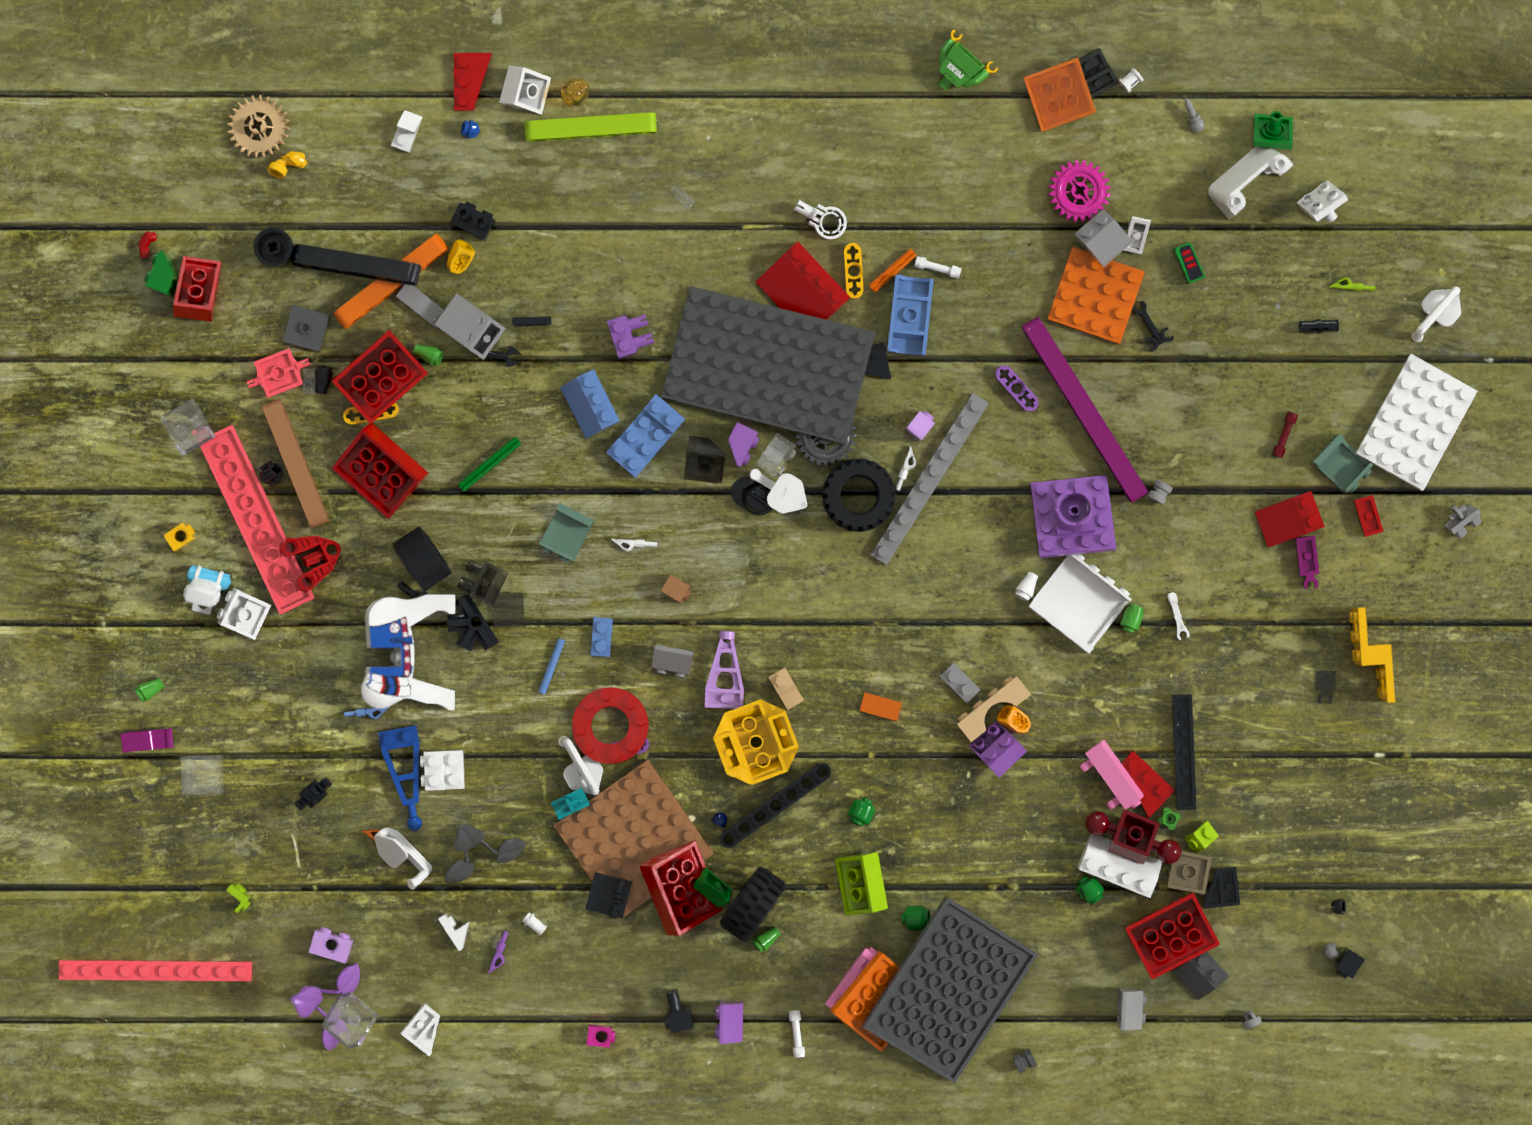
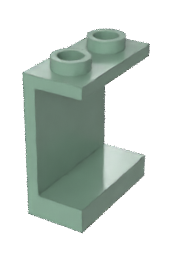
M559 503L542 540L539 542L542 546L541 550L549 554L553 551L559 554V559L567 563L569 560L574 562L594 520Z

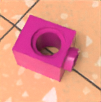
M589 1024L587 1045L610 1048L611 1043L615 1042L616 1031H612V1026ZM597 1032H605L607 1038L603 1041L598 1040L596 1037Z

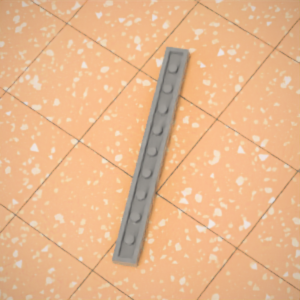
M972 393L871 553V556L886 565L889 563L989 403Z

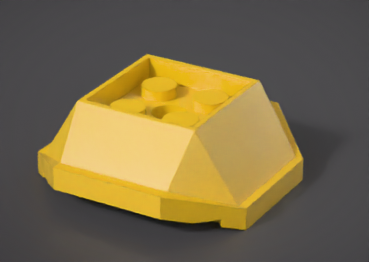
M761 699L725 712L713 737L726 774L750 785L788 772L799 748L786 711ZM753 737H759L762 740L759 747L751 745L750 741Z

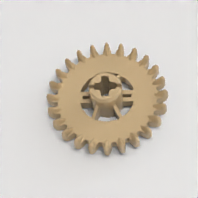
M252 95L251 102L244 98V105L237 102L239 110L232 108L235 116L228 115L233 122L227 123V126L232 127L227 133L234 134L230 141H237L234 145L235 148L242 146L240 153L247 150L248 157L254 152L255 158H258L259 153L265 158L266 152L273 155V148L277 151L280 150L278 144L285 145L282 138L289 137L284 131L290 130L289 127L285 126L290 120L283 119L287 112L280 113L283 106L276 107V100L270 104V97L267 96L265 101H263L262 96L259 95L258 101H256ZM256 113H263L265 115L261 118L257 117ZM267 116L271 119L273 126H267L265 122ZM248 117H250L251 119L249 121V124H245ZM255 120L262 124L260 131L255 128ZM245 127H249L252 132L250 138L246 134ZM267 129H272V132L267 137ZM254 135L259 136L261 140L257 141L253 140L252 138L254 137Z

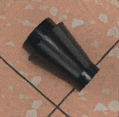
M317 365V370H315L316 393L327 394L334 374L332 367Z

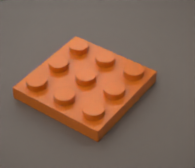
M1079 58L1023 77L1042 132L1097 113Z

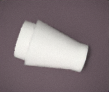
M1028 572L1015 589V596L1028 602L1033 597L1038 576Z

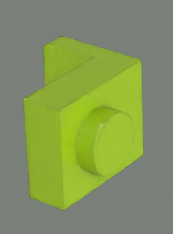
M1206 821L1184 839L1189 848L1194 853H1197L1207 848L1219 835L1211 824Z
M232 883L226 890L241 902L234 912H244L251 904L249 902L251 896L246 893V888L241 884Z

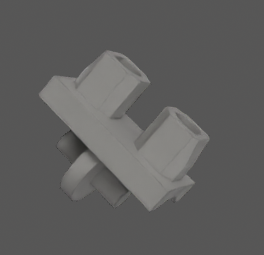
M1471 504L1467 507L1462 505L1460 508L1453 505L1451 507L1453 513L1449 516L1451 520L1444 524V527L1461 539L1467 534L1464 528L1465 525L1469 523L1474 528L1482 523L1479 516L1481 512Z

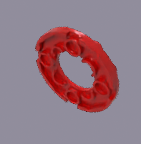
M607 687L591 692L578 704L572 719V733L579 749L591 760L603 764H619L634 757L644 746L649 732V720L644 706L633 694L620 688ZM607 707L620 709L625 713L629 721V729L625 738L615 744H604L598 741L593 735L591 728L595 714Z

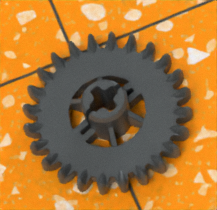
M851 426L847 445L831 440H821L822 438L819 437L812 440L811 435L803 433L794 436L800 439L795 445L802 446L798 451L799 453L806 452L803 456L804 459L811 457L810 464L817 460L818 467L822 462L826 468L829 462L835 467V460L843 463L841 457L843 456L848 459L849 456L846 452H854L850 445L857 444L852 440V438L858 437L857 434L852 433L857 427ZM833 442L837 443L834 448L827 450L828 445H831ZM821 443L825 445V450L817 448L816 446Z

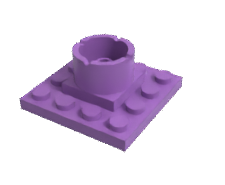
M1107 475L1030 483L1039 558L1116 551Z

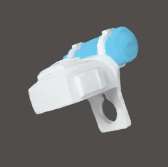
M192 565L187 572L188 581L191 583L184 590L185 601L193 603V611L210 615L213 605L219 602L220 591L228 589L231 584L230 575L225 574L223 571L218 572L202 568L200 565ZM199 605L207 606V608H201Z

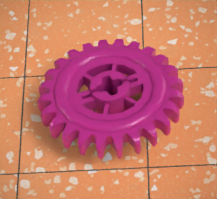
M1075 160L1073 166L1068 161L1067 168L1063 165L1060 166L1062 172H1054L1057 178H1050L1055 183L1048 186V188L1053 189L1052 192L1048 193V196L1054 197L1050 203H1057L1054 210L1061 209L1059 216L1066 213V220L1073 216V222L1075 223L1078 217H1080L1083 223L1085 216L1091 220L1092 214L1097 215V210L1101 211L1104 209L1102 204H1109L1105 199L1111 196L1106 192L1111 187L1105 185L1109 179L1102 178L1105 172L1098 173L1100 166L1093 169V162L1086 166L1085 160L1082 161L1081 165H1079L1078 160ZM1075 177H1083L1084 179L1082 182H1077ZM1086 179L1091 182L1093 188L1088 189V186L1084 183ZM1068 182L1072 186L1070 191H1066ZM1076 187L1078 189L1082 188L1084 190L1082 192L1083 196H1081V194H1075L1077 190ZM1089 191L1094 193L1091 200L1088 197ZM1066 194L1071 195V197L1074 199L1073 203L1068 199ZM1082 200L1084 202V205L1075 204L1076 201Z

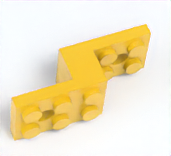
M1351 608L1352 612H1349V622L1353 625V631H1350V640L1354 642V650L1351 651L1352 661H1355V665L1359 666L1378 665V668H1376V678L1379 679L1380 687H1377V696L1381 698V702H1395L1391 644L1368 645L1366 608Z

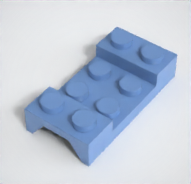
M895 275L887 352L919 356L926 355L934 279Z
M655 395L606 453L636 478L685 421V418L658 395Z

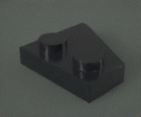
M884 343L874 344L865 374L889 380L892 378Z

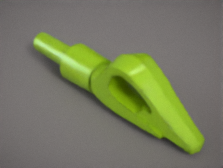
M1347 277L1341 278L1329 286V288L1360 292L1363 290L1375 291V286L1352 283ZM1342 281H1347L1346 285H1341L1339 283Z

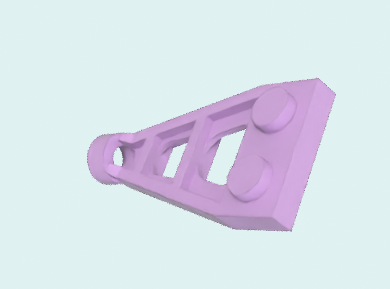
M719 631L720 641L705 688V707L736 709L743 706L744 688L734 644V631ZM723 639H731L728 643L723 641ZM722 653L731 654L732 667L724 668L719 666ZM721 672H729L732 675L734 686L731 689H722L716 686L718 675Z

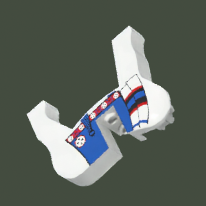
M422 594L406 600L384 597L375 600L369 605L365 614L367 647L394 648V651L390 652V661L394 662V666L397 667H366V675L361 685V694L368 705L374 708H387L402 699L408 698L422 703L437 704L445 710H455V691L412 679L414 642L410 626L435 611L455 614V595Z

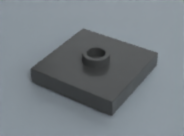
M292 305L282 342L320 352L330 315Z

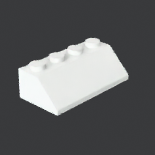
M1090 834L1077 868L1151 898L1158 880L1162 861L1149 856L1144 864L1135 862L1107 851L1111 840Z

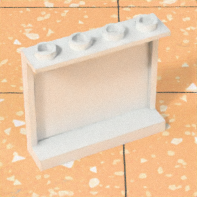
M1081 554L1067 555L1028 607L1086 653L1090 654L1098 640L1132 599L1128 597L1130 593L1123 587L1118 589L1113 585L1115 583L1113 579L1107 575L1105 577L1098 573L1100 571L1099 568L1092 563L1090 565L1086 564L1083 561L1085 558Z

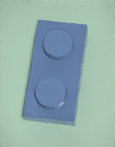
M593 618L592 656L610 657L613 618Z

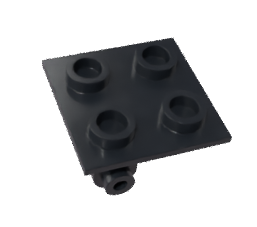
M595 872L586 910L623 919L632 881Z

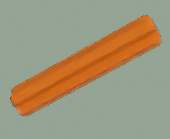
M908 249L869 285L871 290L875 293L879 291L916 257L915 252L912 249Z

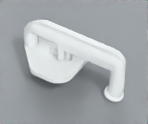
M1459 287L1432 290L1424 298L1422 309L1428 316L1417 327L1416 331L1413 332L1412 339L1415 342L1422 341L1423 334L1435 321L1443 327L1452 326L1461 315Z
M758 469L750 471L752 480L771 490L767 497V502L771 508L783 514L807 507L803 483L795 476L788 473L782 474L775 483L762 475Z
M566 736L560 737L559 745L565 747L573 761L563 772L568 786L572 790L582 787L584 793L598 795L603 774L601 764L591 760L586 755L581 758L572 741Z
M387 827L381 829L374 836L378 854L389 866L397 868L408 859L420 871L413 879H408L407 881L408 887L411 890L415 889L432 872L431 864L399 831Z

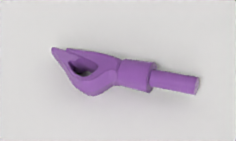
M504 930L500 942L498 941L490 969L487 972L488 974L502 966L505 962L502 952L506 946L505 941L509 933L508 931ZM498 958H500L501 962L497 966H495V962Z

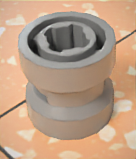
M1156 479L1154 490L1149 491L1147 496L1164 505L1167 494H1170L1173 488Z

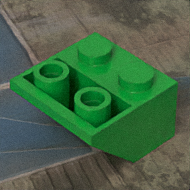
M160 250L159 253H155L152 259V264L154 265L152 270L148 271L145 276V286L173 298L179 277L170 255Z

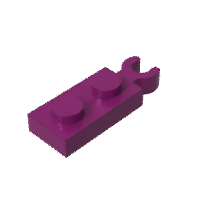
M1315 536L1295 538L1299 576H1305L1303 588L1308 589L1307 583L1309 581L1314 583V588H1318V581L1314 578L1315 574H1319Z

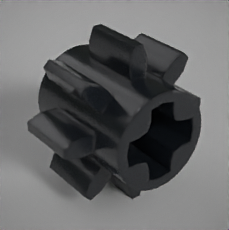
M269 461L259 467L261 470L259 477L263 483L272 486L282 480L280 477L283 473L282 468L277 463Z

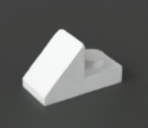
M404 110L396 125L397 130L391 146L410 153L423 117Z
M1131 217L1128 223L1127 235L1132 240V243L1124 251L1142 254L1151 220Z
M444 914L438 920L458 951L464 948L469 922L456 929L457 923L451 915L448 917L447 914Z

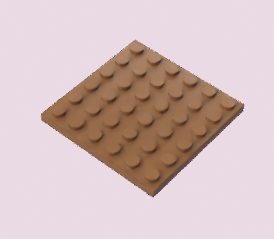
M646 760L589 800V806L566 816L554 825L592 881L595 872L632 881L623 917L652 898L640 870V865L658 855L692 841H696L704 861L714 854L649 760Z

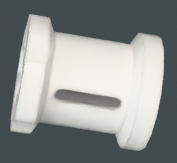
M1134 68L1130 69L1131 72L1123 79L1120 78L1118 80L1128 93L1131 92V89L1136 84L1144 81L1139 72Z

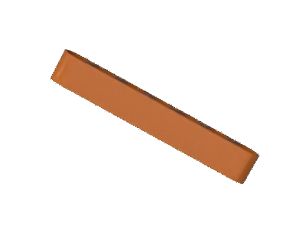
M437 233L401 261L421 265V271H423L450 248ZM375 280L338 308L333 315L342 327L347 329L405 284Z

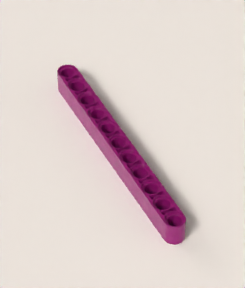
M1037 316L1021 326L1129 501L1134 503L1148 494L1143 482L1040 318Z

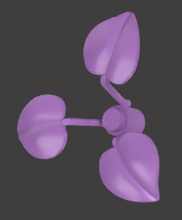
M357 963L348 966L339 974L336 981L337 990L305 986L298 994L290 998L299 1016L308 1017L316 1009L329 1021L330 1025L326 1026L322 1032V1043L328 1051L334 1049L342 1040L345 1034V1024L341 1020L334 1022L317 1005L323 1000L321 993H341L342 996L347 997L355 991L360 980V969Z

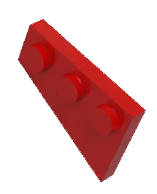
M454 53V111H474L492 53Z
M1132 751L1121 764L1144 796L1140 800L1142 802L1141 805L1148 818H1150L1175 790Z

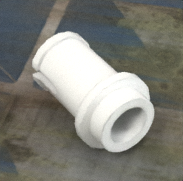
M529 912L522 922L525 923L524 926H529L540 936L547 928V925L538 920L534 913L531 914Z

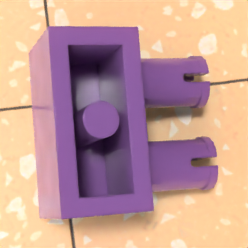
M645 314L631 319L622 316L607 321L619 359L638 354V348L654 344L653 338L646 340L652 337L651 332L637 337L631 334L634 329L648 326Z

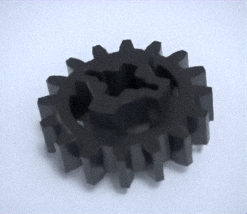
M327 777L320 782L315 779L299 793L300 798L295 802V806L300 811L307 806L312 809L328 795L326 791L331 787L332 783Z

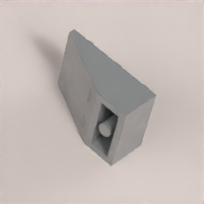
M457 293L434 323V325L483 360L506 329Z

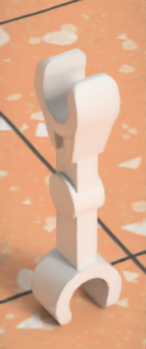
M1174 592L1169 593L1167 597L1177 624L1176 637L1181 640L1180 632L1185 631L1186 637L1189 638V631L1183 624L1182 615L1178 607L1177 595Z

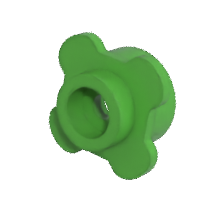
M1166 807L1163 809V815L1158 819L1160 825H1166L1170 830L1176 828V823L1181 818V815Z

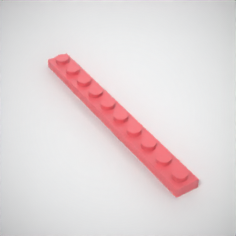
M59 960V980L252 981V961Z

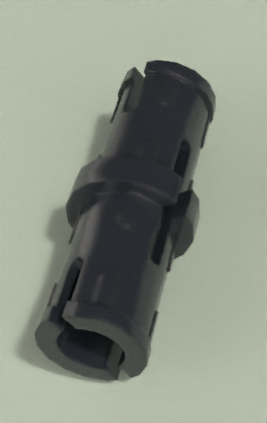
M1338 319L1299 321L1300 333L1316 332L1321 334L1322 332L1339 331Z

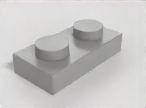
M954 663L940 675L966 703L980 691Z

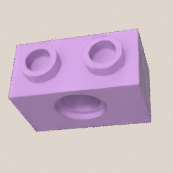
M321 927V929H316L309 953L346 964L354 939H350V935L339 932V935L331 933L332 930L329 928ZM329 939L336 941V949H330L327 946Z

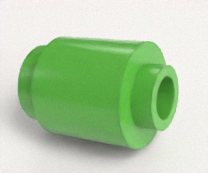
M1129 604L1120 623L1123 626L1122 630L1133 633L1134 630L1138 631L1144 616V608Z

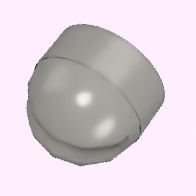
M1335 942L1326 945L1324 948V955L1329 959L1339 957Z

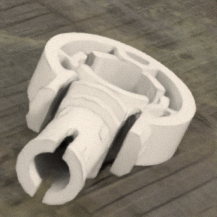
M798 200L796 203L798 206L794 207V211L812 220L808 222V225L814 227L820 237L836 239L844 233L847 220L845 214L840 209L824 207L820 204L816 206L818 208L816 209ZM836 211L840 214L843 224H841V219L839 218L837 229L831 232V234L836 232L838 234L826 236L823 232L826 234H830V232L824 230L822 220L827 214H833L835 217H838L839 215L834 213Z

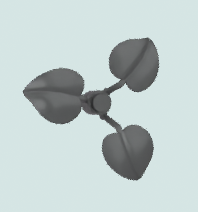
M470 825L458 826L457 836L454 840V849L458 852H464L465 860H458L450 866L445 875V883L461 882L472 875L475 866L472 862H469L467 850L477 844H483L493 854L497 855V862L507 863L516 859L523 852L526 841L518 838L508 839L499 846L498 850H494L483 840L484 833L482 830Z

